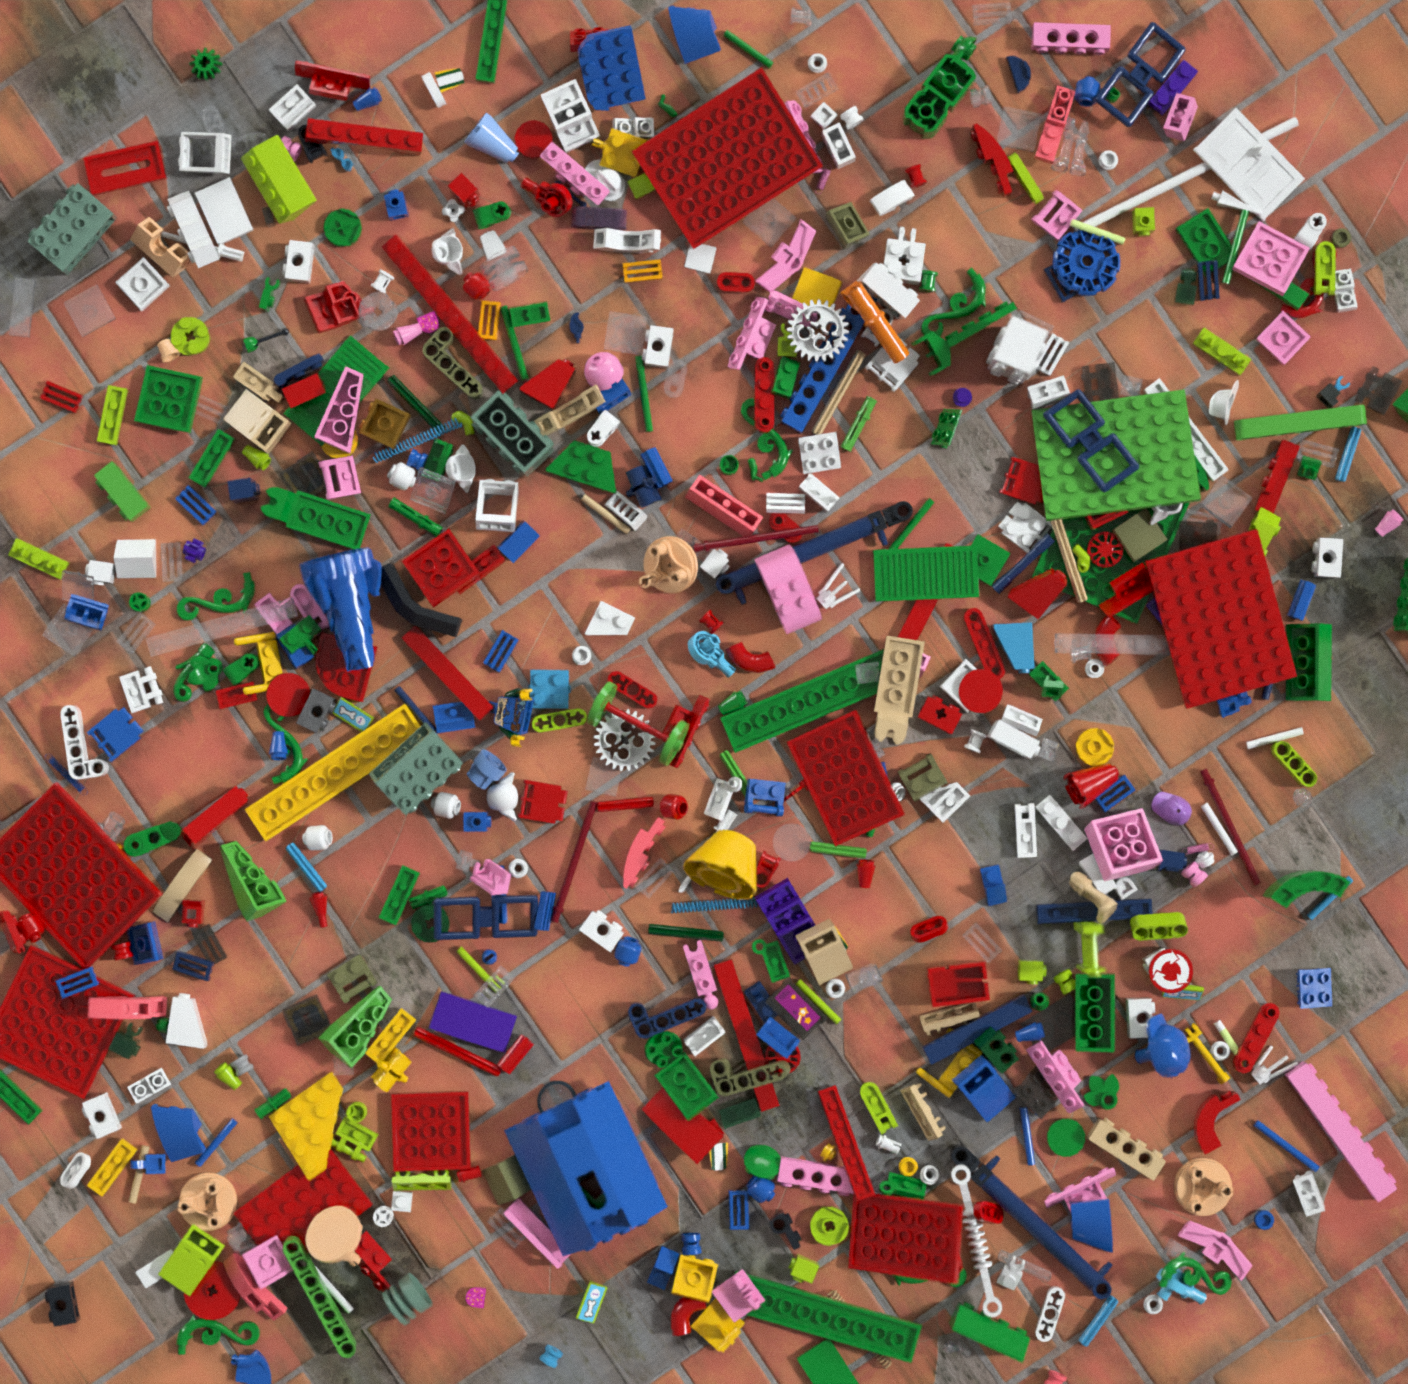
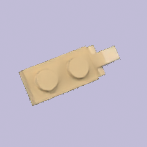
M244 361L233 376L234 379L264 400L270 401L273 398L278 403H281L285 398L276 392L279 387Z

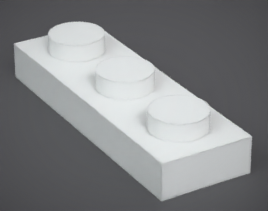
M1048 795L1035 806L1072 851L1088 839L1051 795Z

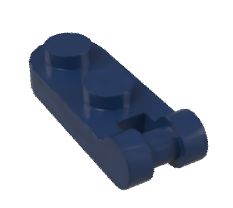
M316 354L277 374L274 377L275 384L280 388H284L289 380L293 378L298 380L306 375L305 372L310 369L315 371L321 368L324 362L322 355Z

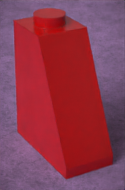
M558 359L523 384L519 390L554 411L576 372V369L573 367L574 364L567 359L563 361Z
M1051 568L1011 588L1008 592V598L1036 619H1039L1067 585L1066 575L1060 570L1055 571Z

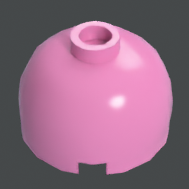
M599 352L587 360L584 375L591 387L597 385L599 390L603 391L612 388L611 385L613 383H618L621 380L624 369L616 356L608 352Z

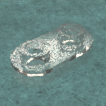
M673 360L668 366L664 392L670 398H677L683 392L687 366L681 360ZM680 367L681 372L675 373L674 368ZM673 385L676 386L677 391L671 392L670 387Z

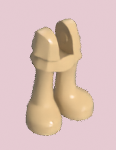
M1074 872L1071 875L1070 886L1080 896L1085 897L1097 906L1099 910L1096 919L1100 924H1103L1114 913L1118 904L1112 898L1092 886V880L1087 879V876L1083 873Z

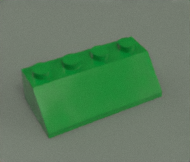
M1286 624V636L1297 677L1286 680V701H1331L1332 624Z
M1089 973L1076 974V1052H1115V973H1101V976L1090 977Z
M958 1302L949 1321L953 1331L1023 1363L1030 1337L1026 1334L1027 1331L1018 1326L1015 1329L1009 1326L1010 1323L1002 1318L996 1320L987 1316L983 1310L981 1312L975 1310V1306L968 1302H964V1304Z

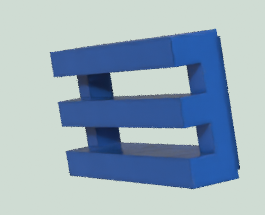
M189 485L175 498L202 525H205L217 512ZM189 491L211 511L209 514L187 494ZM185 497L206 518L203 520L182 498Z
M502 630L483 663L500 673L519 639ZM506 636L507 638L501 646L499 652L497 653L493 662L490 663L489 660L491 659L492 655L497 649L499 643L501 642L502 638ZM510 639L513 640L499 667L495 666Z
M1122 775L1118 778V781L1095 800L1105 813L1136 789L1128 778ZM1123 780L1125 781V783L1122 786H1120L1118 789H1116L1111 794L1106 796L1104 799L1100 800V797L1102 795L1107 793L1109 790H1111L1113 787L1118 785ZM1127 786L1130 788L1128 791H1126L1124 794H1122L1120 797H1118L1105 807V802H1107L1109 799H1111L1116 794L1121 792Z
M541 891L534 929L549 931L556 893Z
M93 966L55 981L62 999L99 985V981L96 979L97 976L93 971ZM87 972H89L90 976H87L65 986H62L61 984L64 981L70 980ZM92 979L93 983L68 993L64 992L65 989Z
M729 1190L730 1230L749 1229L747 1190ZM733 1195H737V1225L733 1223ZM741 1195H744L745 1225H741Z

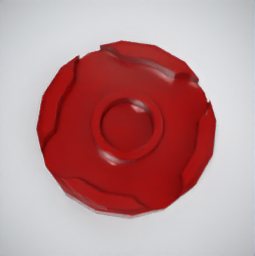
M530 120L521 124L515 134V145L518 147V151L530 159L540 158L542 152L553 142L552 132L549 127L537 120Z

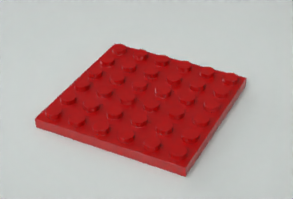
M32 944L0 1007V1059L85 1099L124 1020L89 1018V998L121 996L130 998L135 997V994L97 976L96 979L99 981V985L62 999L55 981L84 969ZM87 972L70 980L64 981L61 984L62 986H65L67 984L90 976L89 972ZM92 979L65 989L64 992L68 993L93 983Z

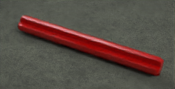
M417 1027L414 1032V1037L496 1077L502 1071L498 1065L421 1027Z

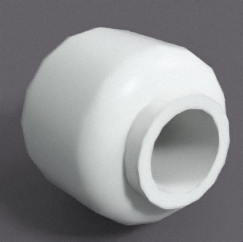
M402 462L396 465L393 464L387 475L389 483L403 491L408 489V487L412 488L417 480L414 468Z
M440 792L436 797L432 798L431 808H433L436 816L451 819L459 814L461 802L455 794Z
M324 825L309 826L303 834L302 840L311 851L326 850L332 844L333 836L331 830Z

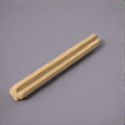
M859 350L855 352L812 429L813 434L819 435L824 431L865 358L863 352Z
M1062 520L1051 521L1078 603L1084 602L1088 598Z

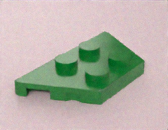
M574 440L545 470L548 473L616 494L612 456L609 451Z

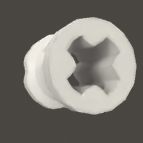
M380 269V274L370 286L385 294L387 286L391 280H394V277Z
M971 729V736L968 743L964 745V748L980 753L981 744L987 735Z

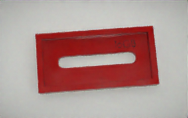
M158 141L83 158L91 195L93 196L167 179ZM144 160L150 161V166L107 177L102 176V172L107 169Z

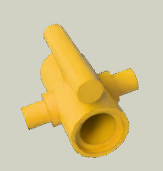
M395 1047L384 1061L380 1060L377 1063L378 1068L371 1078L380 1089L388 1092L396 1081L407 1082L408 1077L404 1075V1071L412 1062Z

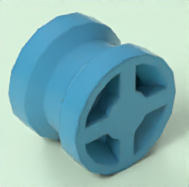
M547 1344L545 1353L541 1354L539 1359L548 1366L556 1368L558 1365L557 1361L559 1358H562L563 1353L554 1346Z

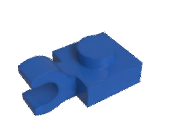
M1247 691L1239 693L1237 696L1233 695L1217 700L1219 714L1222 718L1239 712V707L1252 703Z
M145 1154V1160H131L130 1168L145 1169V1174H165V1154Z

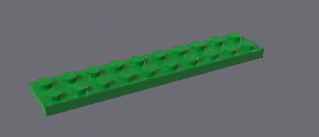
M884 649L721 717L720 719L734 752L737 753L877 694Z
M747 1274L765 1301L760 1304L759 1308L751 1310L746 1315L912 1363L922 1327L921 1324Z

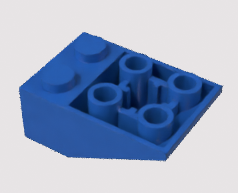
M981 1055L952 1079L954 1084L987 1123L1016 1098L991 1064Z

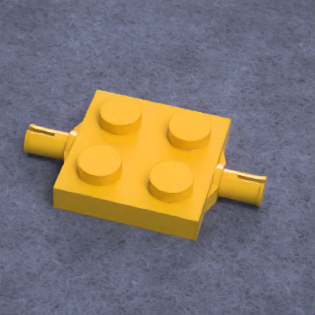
M611 128L609 137L605 142L594 138L592 146L602 149V158L599 165L636 177L640 164L631 151L648 140Z

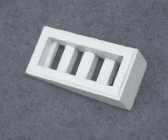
M618 491L605 503L608 509L634 531L647 519V515ZM621 499L622 501L614 508V504ZM625 504H627L625 509L620 513L619 511L621 510V508ZM633 509L632 513L626 518L625 516Z

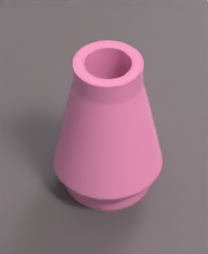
M419 323L397 327L393 331L398 345H405L418 335L423 334Z
M1392 509L1386 513L1375 530L1383 537L1402 525L1401 522L1404 519Z

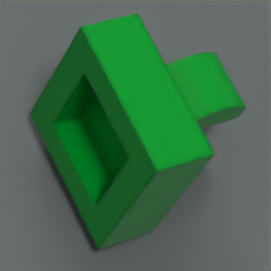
M1302 456L1297 476L1316 480L1322 464L1321 460Z
M1047 675L1042 687V697L1061 698L1063 681H1060L1059 676H1057L1056 681L1049 680L1050 677Z

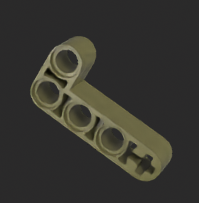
M446 327L438 329L424 344L422 349L424 356L468 397L479 399L484 391L480 382L445 352L454 341L452 332ZM448 333L450 338L448 341L442 342L440 341V335ZM430 347L437 348V352L433 356L427 355V350ZM450 360V367L443 369L441 367L442 361ZM463 372L465 379L460 382L456 381V374ZM469 382L473 387L478 386V393L473 392L471 394V389L466 384Z
M719 1058L710 1066L716 1091L721 1096L732 1095L782 1080L788 1076L791 1070L789 1063L784 1060L736 1074L733 1073L731 1064L726 1058ZM717 1063L724 1066V1072L718 1071ZM777 1068H783L784 1070L782 1073L776 1072L772 1074V1071L776 1070ZM759 1071H763L766 1074V1080L759 1078ZM741 1076L748 1079V1085L741 1083ZM723 1082L729 1083V1091L723 1088Z

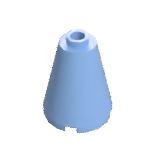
M488 113L483 115L464 141L467 146L505 163L508 161L513 162L519 154L516 152L518 147Z

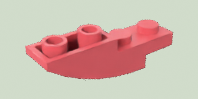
M1057 85L1034 159L1053 164L1075 95L1074 90Z
M660 817L657 818L648 832L641 828L630 847L623 876V887L626 889L628 886H634L639 879L636 877L637 873L640 870L644 871L650 863L647 861L649 856L643 852L644 850H650L655 843L652 841L653 837L656 834L660 836L666 827L663 825L665 821Z
M121 996L89 998L88 1017L104 1019H151V1017L166 1016L167 997L128 998Z
M234 1252L223 1261L234 1287L256 1313L262 1310L274 1321L286 1312L288 1308L266 1287L259 1289L245 1260L237 1252Z

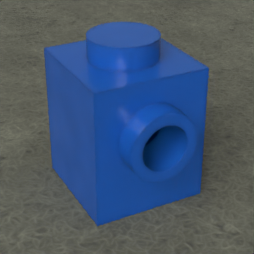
M388 191V194L384 195L390 221L409 217L403 191Z
M464 812V832H487L488 827H491L492 819L491 816H488V812Z

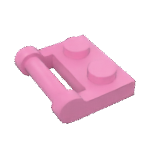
M1055 190L1052 193L1051 199L1038 215H1034L1031 220L1058 241L1070 227L1071 220H1075L1083 210L1058 190ZM1060 201L1063 205L1051 220L1046 223L1043 219L1056 203Z
M353 456L318 462L319 468H322L326 486V500L361 493ZM330 466L335 468L339 491L334 492Z

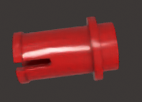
M479 1165L471 1167V1169H460V1171H457L459 1183H465L467 1180L482 1177Z

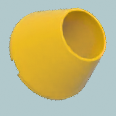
M724 829L718 830L686 859L683 865L685 873L694 882L702 887L706 884L714 888V893L721 896L748 900L756 894V846L749 838L740 833Z

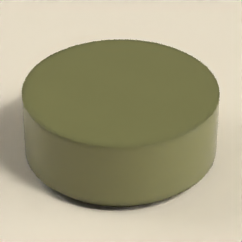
M1344 228L1335 230L1331 235V243L1336 248H1344L1351 241L1350 232Z

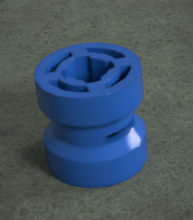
M700 1233L681 1234L682 1242H684L682 1248L683 1255L700 1254Z

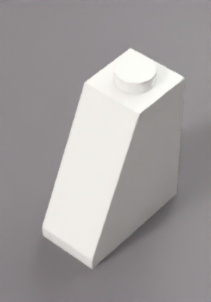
M179 993V996H174L172 1000L166 1043L204 1049L207 1047V1039L195 998H190V994Z

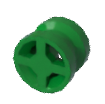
M140 592L132 594L129 599L130 607L138 612H145L151 604L149 596Z

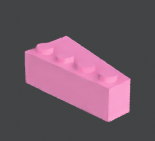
M345 366L314 436L315 439L351 454L364 378L362 373Z

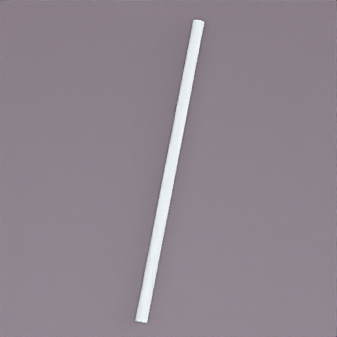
M1293 117L1261 134L1267 140H1270L1299 126L1296 117ZM1203 162L1082 223L1095 227L1211 168Z

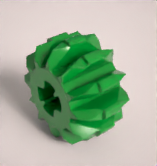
M204 47L203 53L197 49L198 55L192 54L191 58L194 61L189 62V65L193 67L191 72L193 74L197 73L196 77L198 79L203 77L205 81H208L209 76L215 79L214 73H221L217 67L223 65L219 61L220 55H215L214 49L208 52V49ZM205 61H208L209 64H207L204 68L202 64H205Z

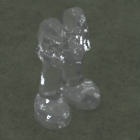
M1070 118L1064 127L1061 153L1058 158L1054 159L1051 169L1057 172L1068 170L1072 142H1076L1069 172L1072 175L1085 176L1087 170L1083 162V153L1086 140H1088L1089 125L1088 122L1082 121L1079 135L1073 134L1075 119Z

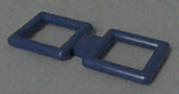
M1151 22L1127 54L1128 58L1136 64L1132 71L1129 72L1124 67L1119 66L1096 96V103L1126 127H1131L1154 95V92L1146 86L1147 82L1152 77L1157 82L1163 83L1185 53L1186 48L1155 22ZM1153 32L1177 50L1161 73L1157 72L1137 55ZM1120 76L1124 77L1144 94L1128 118L1104 99Z
M1080 389L1075 390L1043 413V417L1068 448H1072L1079 442L1082 444L1086 451L1078 456L1077 460L1103 493L1139 469V464L1116 434L1111 433L1103 439L1098 433L1097 429L1105 424V420ZM1078 398L1095 422L1070 439L1053 415ZM1112 442L1130 466L1104 483L1087 459Z
M536 895L494 896L492 898V906L480 907V899L478 897L436 898L434 900V939H478L480 937V927H492L493 938L536 937L538 930L534 929L538 910V897ZM530 903V929L499 930V904ZM472 905V931L442 932L441 906Z

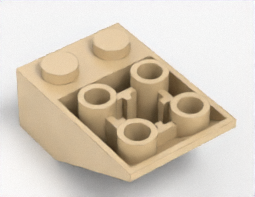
M247 389L223 418V420L268 454L292 425L291 422Z
M830 918L795 935L819 985L853 969L845 947Z

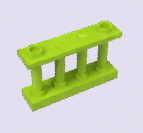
M1094 921L1073 922L1074 930L1081 934L1083 964H1076V968L1083 973H1089L1090 977L1101 976L1100 972L1106 971L1104 967L1098 965L1096 937H1098V933H1103V925Z

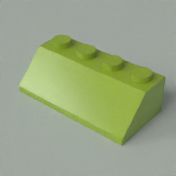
M278 135L253 147L240 158L279 224L293 221L317 201Z

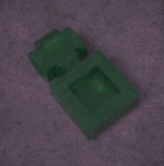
M1186 268L1181 270L1180 280L1184 284H1177L1174 303L1194 305L1197 286L1191 285L1192 282H1196L1197 271H1194V269Z

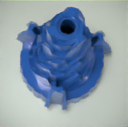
M369 547L330 554L300 563L303 582L310 595L321 607L323 614L327 615L330 631H334L337 646L343 654L347 672L372 667L374 663V650L371 634L374 632L369 614L371 606L368 592L373 596L380 595L381 562L373 558L372 550Z

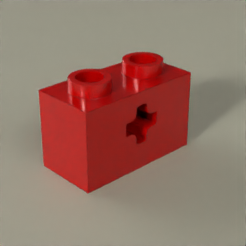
M462 172L448 185L451 194L466 209L474 207L479 202L480 194L478 189Z
M935 695L932 698L928 696L917 718L952 735L962 716L959 713L960 709L952 704L949 707L942 704L943 700ZM941 709H943V714H945V717H940L938 719V714L935 712L936 710L940 711Z

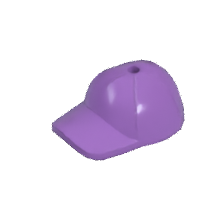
M1159 792L1153 798L1152 810L1166 822L1180 826L1190 819L1192 808L1189 802L1182 797Z

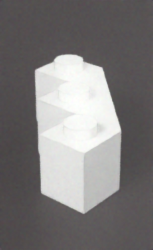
M189 190L167 199L170 206H167L171 217L175 216L180 229H177L181 240H186L190 252L187 254L191 263L196 262L197 267L200 268L219 260Z

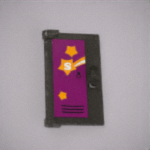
M787 977L782 982V985L765 1002L804 1040L820 1023L823 1024L828 1016L821 1012L791 981L790 977Z

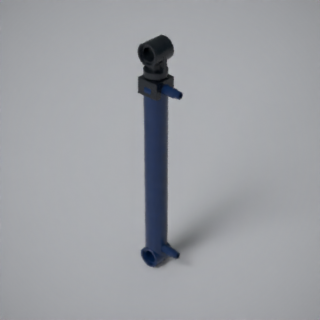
M906 501L898 502L881 511L878 510L861 519L795 545L792 548L800 564L876 533L882 546H886L888 542L884 530L887 529V526L889 528L908 520L913 513L912 506ZM899 507L907 508L908 514L900 516L897 511ZM756 562L720 576L716 587L724 595L735 592L741 605L747 602L742 588L763 579ZM729 580L731 588L723 590L720 587L721 581Z
M955 1145L951 1149L950 1156L956 1165L967 1166L970 1170V1178L1092 1292L1095 1297L1106 1299L1110 1296L1112 1288L1104 1276L1113 1265L1107 1262L1097 1272L991 1171L1000 1161L997 1155L985 1165L964 1145ZM964 1151L966 1154L965 1158L962 1160L956 1159V1153ZM1099 1284H1105L1106 1287L1103 1292L1096 1291V1287Z

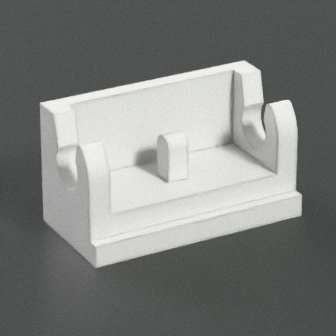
M1064 375L1027 387V395L1031 400L1032 410L1054 405L1070 394Z
M809 474L799 486L803 493L827 513L840 499L812 474Z
M712 1016L683 1040L694 1056H696L721 1037L725 1030L716 1018Z
M1307 1171L1302 1176L1296 1175L1293 1183L1306 1217L1325 1211V1205L1312 1171Z

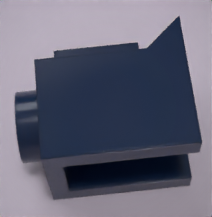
M1159 849L1163 861L1157 866L1156 871L1164 868V870L1179 872V869L1186 868L1187 857H1185V853Z

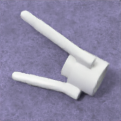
M843 563L839 565L823 589L818 592L820 595L817 597V600L825 609L828 607L833 608L836 604L860 592L858 588L835 600L836 597L834 595L847 584V581L841 583L832 592L830 590L826 591L843 568Z
M1269 1046L1253 1066L1254 1070L1251 1074L1261 1085L1263 1082L1267 1083L1270 1079L1298 1066V1062L1271 1074L1270 1072L1285 1062L1288 1057H1283L1268 1069L1264 1065L1260 1067L1273 1049V1046Z

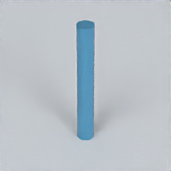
M1350 876L1346 877V879L1351 881V884L1353 882V879ZM1329 893L1307 914V917L1313 920L1337 896Z

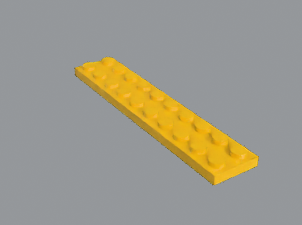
M403 704L244 810L266 842L368 775L421 726L408 706Z

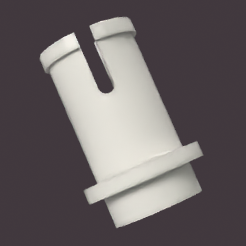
M879 1135L875 1143L878 1149L883 1148L895 1155L898 1154L901 1143L887 1138L886 1135Z

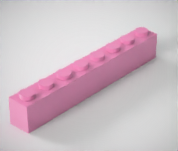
M1302 1061L1284 1075L1374 1200L1380 1202L1397 1190L1394 1185L1396 1183L1395 1179L1390 1173L1386 1174L1383 1170L1385 1167L1383 1162L1378 1157L1375 1159L1371 1153L1374 1150L1367 1141L1365 1143L1360 1138L1362 1133L1356 1126L1352 1127L1349 1122L1351 1118L1345 1110L1341 1111L1337 1105L1340 1103L1333 1094L1330 1096L1326 1091L1328 1089L1326 1083L1322 1079L1318 1080L1315 1075L1317 1071L1313 1065Z

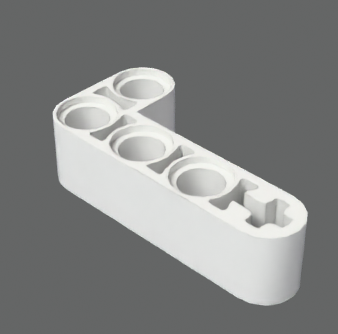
M73 705L64 706L61 710V722L70 776L74 779H88L106 775L109 770L106 761L101 759L88 760L81 710ZM70 711L75 712L72 718L67 715ZM68 722H77V725H76V724H70V725H68ZM72 728H76L78 731V735L75 738L70 736ZM75 747H79L81 750V754L78 757L73 755ZM98 762L103 767L100 773H96L94 769L95 764ZM79 765L84 770L81 776H78L75 772L76 767Z

